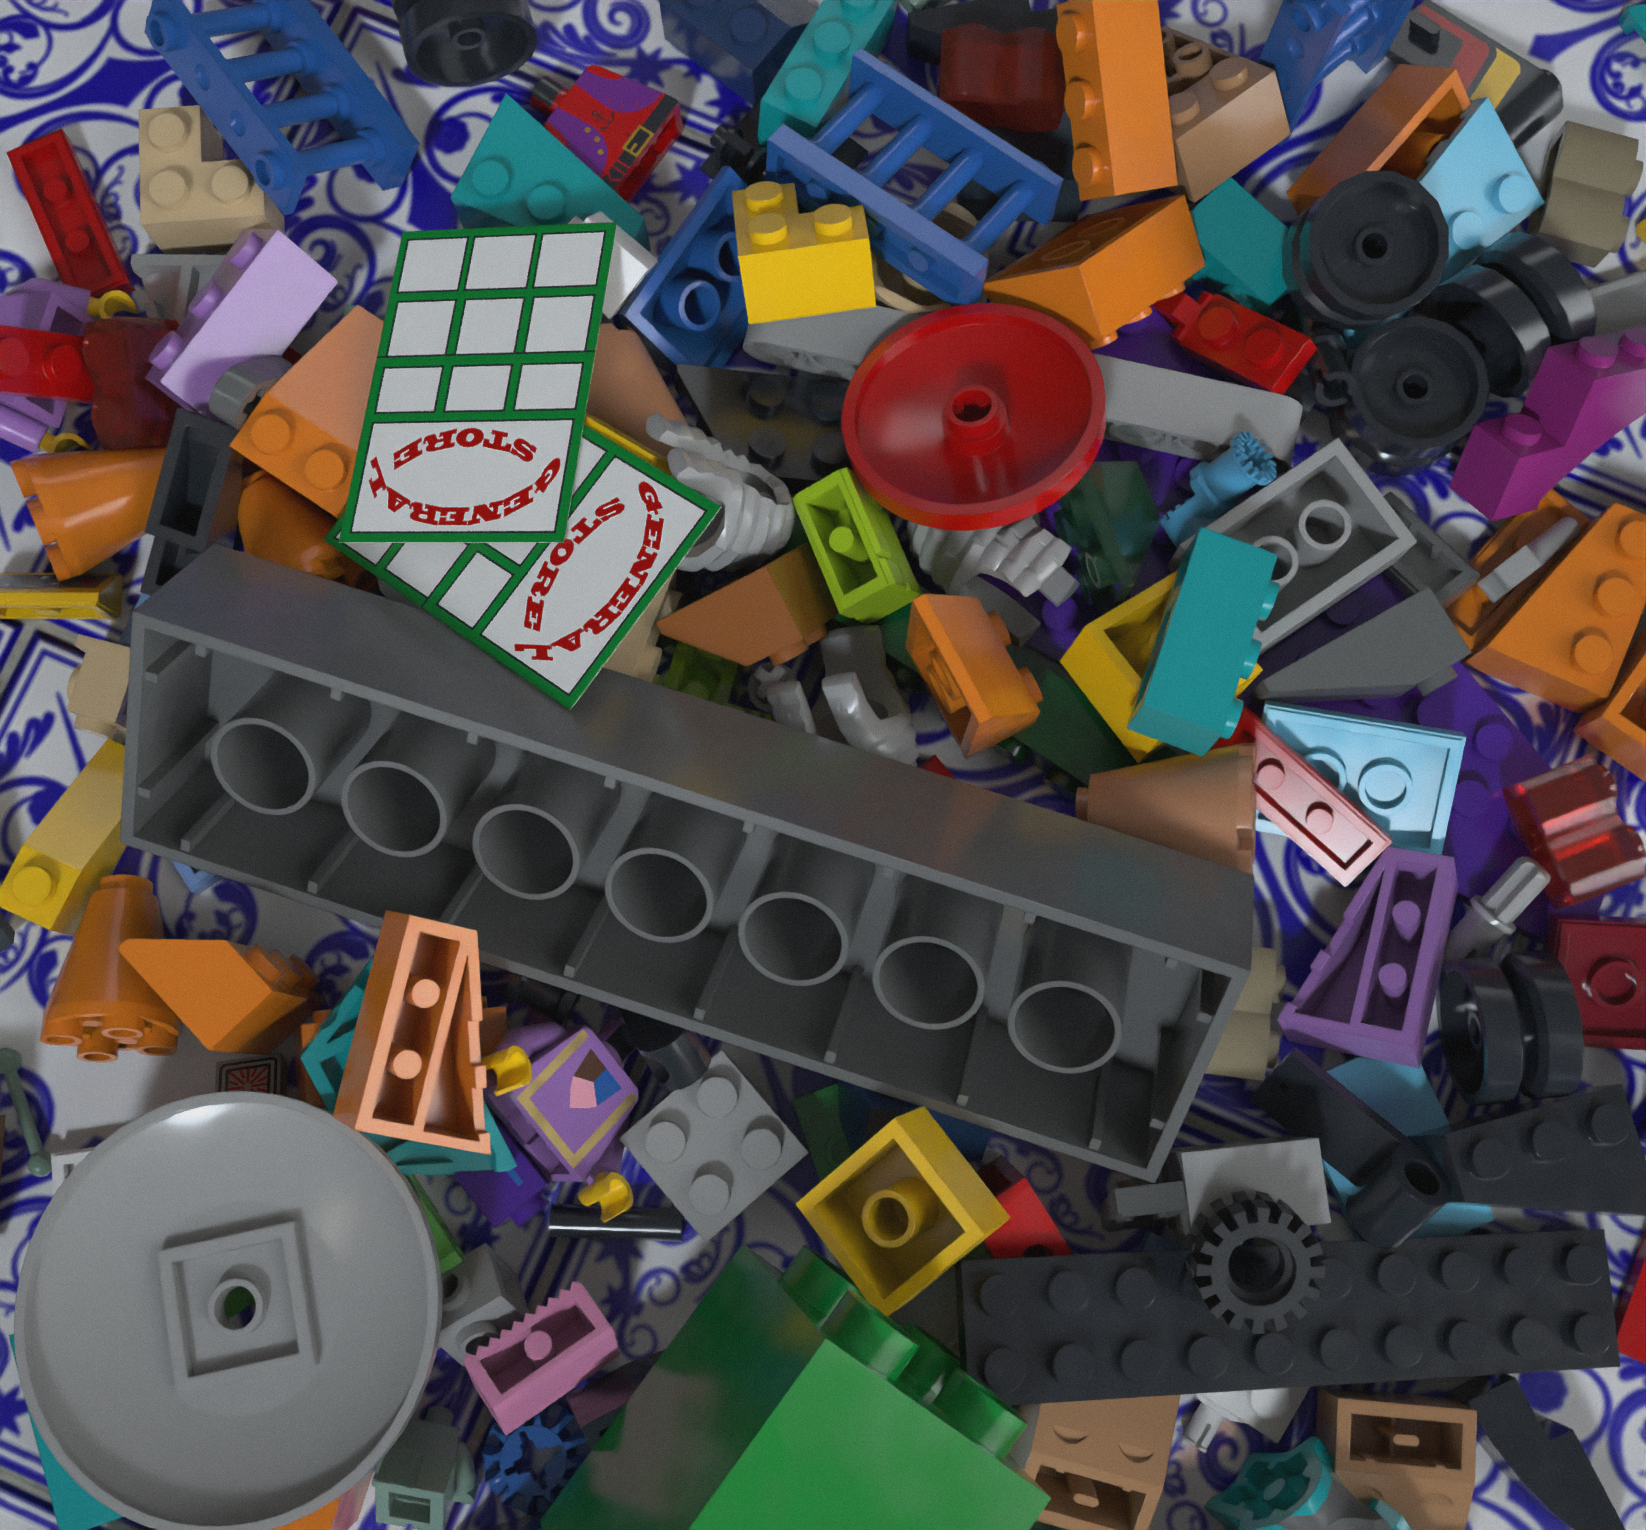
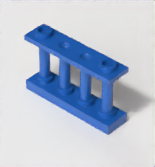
M152 0L144 31L150 44L166 60L253 175L256 184L261 190L266 192L283 216L294 213L306 178L310 175L361 164L383 191L403 185L420 143L309 0H252L250 5L194 14L190 13L181 0ZM258 30L275 51L225 59L210 38ZM292 74L309 96L261 105L245 83ZM327 119L344 141L296 151L279 128Z
M1283 0L1257 63L1275 70L1291 134L1313 88L1346 60L1353 61L1365 74H1368L1384 60L1415 0ZM1291 135L1279 142L1278 145L1281 147L1290 139Z
M859 48L852 55L848 93L850 100L812 138H804L785 124H782L767 139L765 181H772L778 184L794 183L797 203L811 212L829 204H842L848 207L863 205L870 241V251L953 307L977 303L981 298L989 259L984 257L983 254L1022 212L1046 227L1053 219L1063 178L1052 172L1043 162L1032 159L899 73L891 64L882 62L867 51ZM871 114L899 131L861 172L854 171L831 156ZM921 146L950 164L912 205L904 204L881 189ZM973 179L999 196L1000 199L963 239H959L934 224L932 220Z

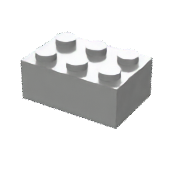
M1339 438L1205 527L1206 529L1278 555L1270 579L1280 584L1278 595L1268 618L1265 621L1258 619L1252 637L1262 642L1259 656L1393 565L1417 542ZM1195 535L1179 545L1167 564L1172 573L1178 570L1182 556Z

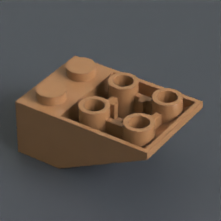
M1162 26L1161 35L1178 182L1176 186L1164 188L1178 195L1185 194L1186 199L1195 203L1291 135L1275 70L1167 26Z
M1318 1386L1316 1437L1327 1447L1332 1459L1334 1473L1355 1498L1366 1507L1374 1498L1381 1499L1402 1514L1413 1530H1465L1475 1486L1477 1410L1452 1398Z
M1181 1395L1021 1405L1018 1414L1028 1422V1425L1008 1454L1051 1497V1500L1036 1521L1067 1530H1148L1164 1487Z

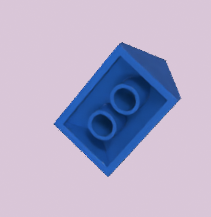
M723 166L657 258L658 263L645 275L618 313L622 330H624V324L630 326L641 338L655 365L674 378L677 364L722 369L746 335L749 323L738 259L732 191L745 190L748 186L730 166Z

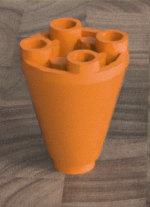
M167 446L33 454L9 462L23 497L27 498L37 494V497L25 502L43 545L56 542V544L44 548L58 582L85 574L147 534L144 531Z
M265 470L254 472L242 480L237 519L246 554L372 594L377 593L379 585L375 575L323 540L336 523L325 511Z
M110 875L100 879L99 889L91 894L44 1009L40 1035L41 1042L56 1046H76V1057L78 1059L100 1063L117 1060L119 1051L136 1050L141 1054L150 1056H169L177 1053L181 1027L180 1018L116 949L126 939H166L159 899L153 895V883L150 880L134 875Z

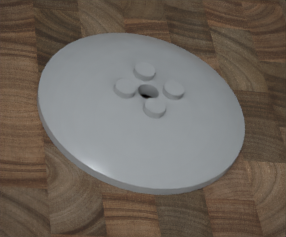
M251 1091L210 1093L166 1104L141 1115L119 1128L97 1145L69 1174L42 1214L25 1255L15 1299L14 1343L20 1384L35 1425L59 1464L92 1497L119 1515L156 1530H271L287 1525L324 1507L363 1479L388 1453L406 1428L419 1405L431 1375L442 1323L443 1290L440 1262L434 1236L419 1199L395 1162L365 1133L353 1130L333 1118L332 1112L309 1102L283 1095ZM237 1286L248 1289L256 1302L255 1315L251 1322L243 1328L230 1323L224 1311L227 1295Z

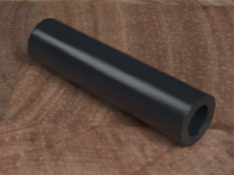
M556 1203L551 1205L549 1218L550 1237L682 1242L684 1216L677 1208L631 1206L630 1209L604 1223L600 1219L602 1215L601 1205L584 1206L583 1204Z

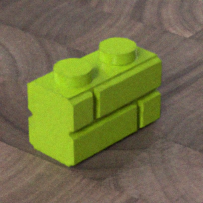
M847 467L837 470L797 493L792 498L839 614L849 618L855 617V620L869 624L911 603L913 599L922 595L888 514L881 511L883 506L868 494L853 470Z

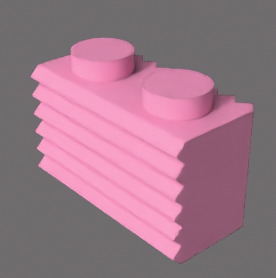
M572 1281L570 1291L560 1289L559 1298L549 1297L547 1306L537 1305L535 1314L525 1313L524 1322L514 1321L512 1331L502 1329L500 1339L490 1337L488 1347L478 1346L476 1355L466 1354L464 1365L475 1389L507 1436L620 1356L613 1328L583 1284Z

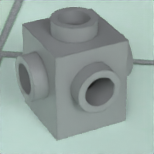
M487 1243L462 1256L461 1263L441 1274L443 1290L442 1323L438 1349L442 1347L462 1366H465L466 1354L476 1355L478 1346L488 1347L490 1337L500 1339L502 1329L512 1331L513 1322H524L525 1313L529 1314L517 1273Z

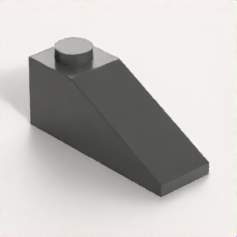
M1427 587L1262 680L1249 693V696L1255 705L1265 704V700L1282 703L1380 699L1397 698L1418 687L1424 697L1457 678L1458 675L1452 666L1469 655L1471 651L1431 588Z

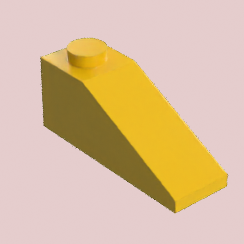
M107 739L23 843L0 887V908L50 931L75 936L91 894L99 889L101 878L113 874L127 845L120 843L124 745Z

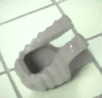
M657 412L647 418L646 433L657 441L676 447L670 450L667 455L672 477L721 506L719 512L686 554L677 569L695 572L705 568L712 572L722 570L730 573L741 569L749 572L760 567L765 561L773 559L788 543L787 541L791 537L795 523V507L784 482L769 473L760 464L749 463L744 455L735 456L731 448H722L719 441L713 437H706L699 428L687 426L683 421L668 420Z
M1039 512L1008 525L973 531L936 529L907 521L906 533L910 539L909 550L913 557L919 560L923 573L931 575L936 587L944 590L947 595L978 597L986 613L995 610L1008 630L1011 643L1016 647L1020 648L1035 634L1041 622L1009 595L978 577V574H988L1001 579L1020 591L1025 597L1038 590L1057 607L1065 602L1081 584L1062 567L1072 548L1063 540L1056 538L1040 527Z
M857 625L828 631L829 634L819 640L825 664V678L821 681L824 694L811 710L800 681H787L767 686V700L772 705L774 719L777 723L917 767L915 762L919 756L917 743L915 742L917 733L912 723L913 716L910 712V704L897 688L893 674L886 667L882 634L878 625Z

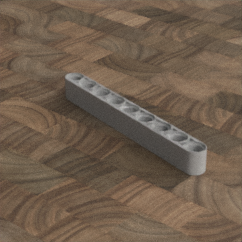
M876 305V307L749 324L742 348L751 357L765 363L851 382L861 363L878 344L899 328L923 315ZM1093 353L1101 369L1105 387L1107 420L1103 439L1211 463L1231 448L1230 441L1241 431H1245L1246 433H1252L1253 439L1257 438L1260 440L1259 447L1262 444L1266 445L1267 448L1263 451L1264 454L1271 452L1273 458L1270 460L1276 462V467L1274 468L1277 474L1275 475L1286 473L1290 470L1303 412V406L1293 398Z

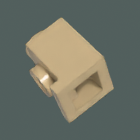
M78 634L75 647L84 651L85 656L82 665H78L69 678L67 686L69 703L66 710L77 715L73 728L92 735L112 739L115 729L126 732L130 647Z

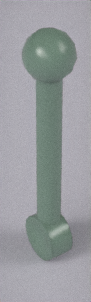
M2 1048L0 1049V1074H3L31 1154L28 1160V1170L36 1177L47 1176L52 1172L51 1154L44 1151L17 1072L22 1064L21 1055L16 1050Z

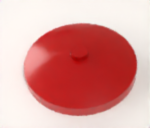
M974 303L942 309L924 315L899 328L878 344L861 363L848 386L843 402L842 433L852 469L868 494L887 510L905 520L922 526L952 531H973L1008 525L1032 516L1055 503L1081 480L1092 465L1103 442L1106 429L1107 408L1104 380L1095 356L1084 341L1066 325L1048 315L1021 306L999 303Z

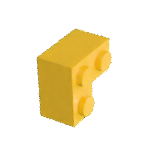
M772 181L754 183L745 190L732 191L738 259L749 324L876 307L870 241L863 205L848 207L842 204H829L818 208L814 212L799 214L794 183L778 184Z

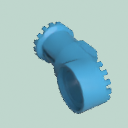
M1241 431L1231 439V448L1210 464L1201 462L1190 470V485L1195 495L1191 499H1186L1182 506L1180 504L1175 506L1176 510L1174 512L1172 510L1168 511L1167 514L1170 519L1164 515L1160 520L1162 527L1176 549H1178L1180 544L1195 535L1200 527H1207L1235 508L1236 499L1256 484L1266 486L1277 477L1275 475L1277 471L1274 468L1276 467V462L1270 460L1273 458L1271 452L1264 454L1263 451L1267 448L1266 445L1262 444L1259 447L1260 440L1257 438L1253 439L1252 433Z

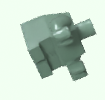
M433 1406L428 1409L424 1421L410 1419L400 1437L375 1466L376 1471L372 1480V1486L375 1487L376 1522L406 1527L408 1523L413 1524V1529L445 1530L452 1501L474 1504L480 1479L475 1474L469 1447L465 1442L459 1440V1427L451 1426L454 1416L449 1409L442 1406Z

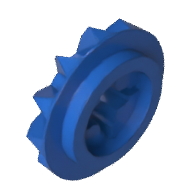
M552 1403L507 1436L497 1422L492 1425L481 1452L485 1470L484 1482L491 1486L499 1497L501 1505L521 1510L527 1516L548 1511L590 1453L574 1415L565 1408ZM524 1430L528 1439L533 1440L534 1445L538 1449L547 1446L551 1449L558 1445L562 1448L556 1451L553 1457L544 1465L546 1485H544L542 1477H538L533 1468L525 1470L519 1468L514 1471L511 1469L526 1452Z

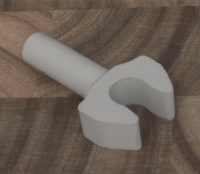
M1565 516L1495 568L1493 572L1478 582L1477 585L1493 603L1576 540L1581 535L1580 525L1571 517Z

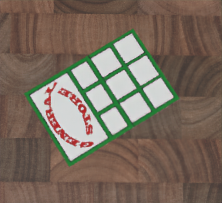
M617 222L402 232L339 543H564Z
M584 425L564 543H339L344 513L323 540L568 710H571L719 512L721 506Z

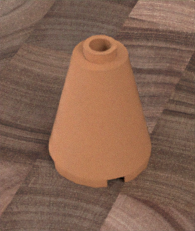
M613 323L601 324L586 412L605 421L667 458L670 450L676 447L651 438L646 433L647 418L657 412L668 420L683 421L687 426L689 425L639 335L626 324H624V330H618Z
M1239 743L1211 749L1204 757L1191 753L1091 774L1089 787H1078L1076 818L1253 874L1252 864H1254L1256 837V793L1254 784H1252V774H1256L1255 743Z

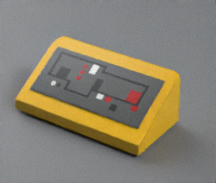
M0 573V619L116 620L117 617H121L123 577L119 573H85L58 582L55 573Z

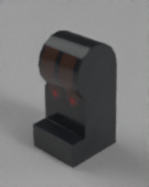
M618 1007L635 1047L642 1054L663 1089L670 1091L684 1089L694 1084L706 1073L711 1063V1056L696 1032Z

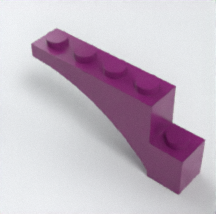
M1646 325L1629 327L1623 331L1595 337H1583L1577 341L1548 347L1521 412L1474 424L1449 487L1490 521L1536 510L1540 500L1585 458L1623 428L1646 414Z

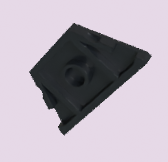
M677 364L674 387L679 396L686 394L697 413L696 427L702 430L706 437H713L719 441L722 448H731L735 456L744 455L749 463L760 464L769 473L784 482L789 493L797 494L837 470L846 467L853 470L842 433L843 402L850 382Z

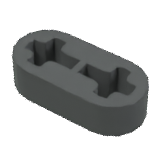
M271 355L238 363L230 367L220 377L211 392L209 410L212 414L240 431L264 394L294 365L280 355Z

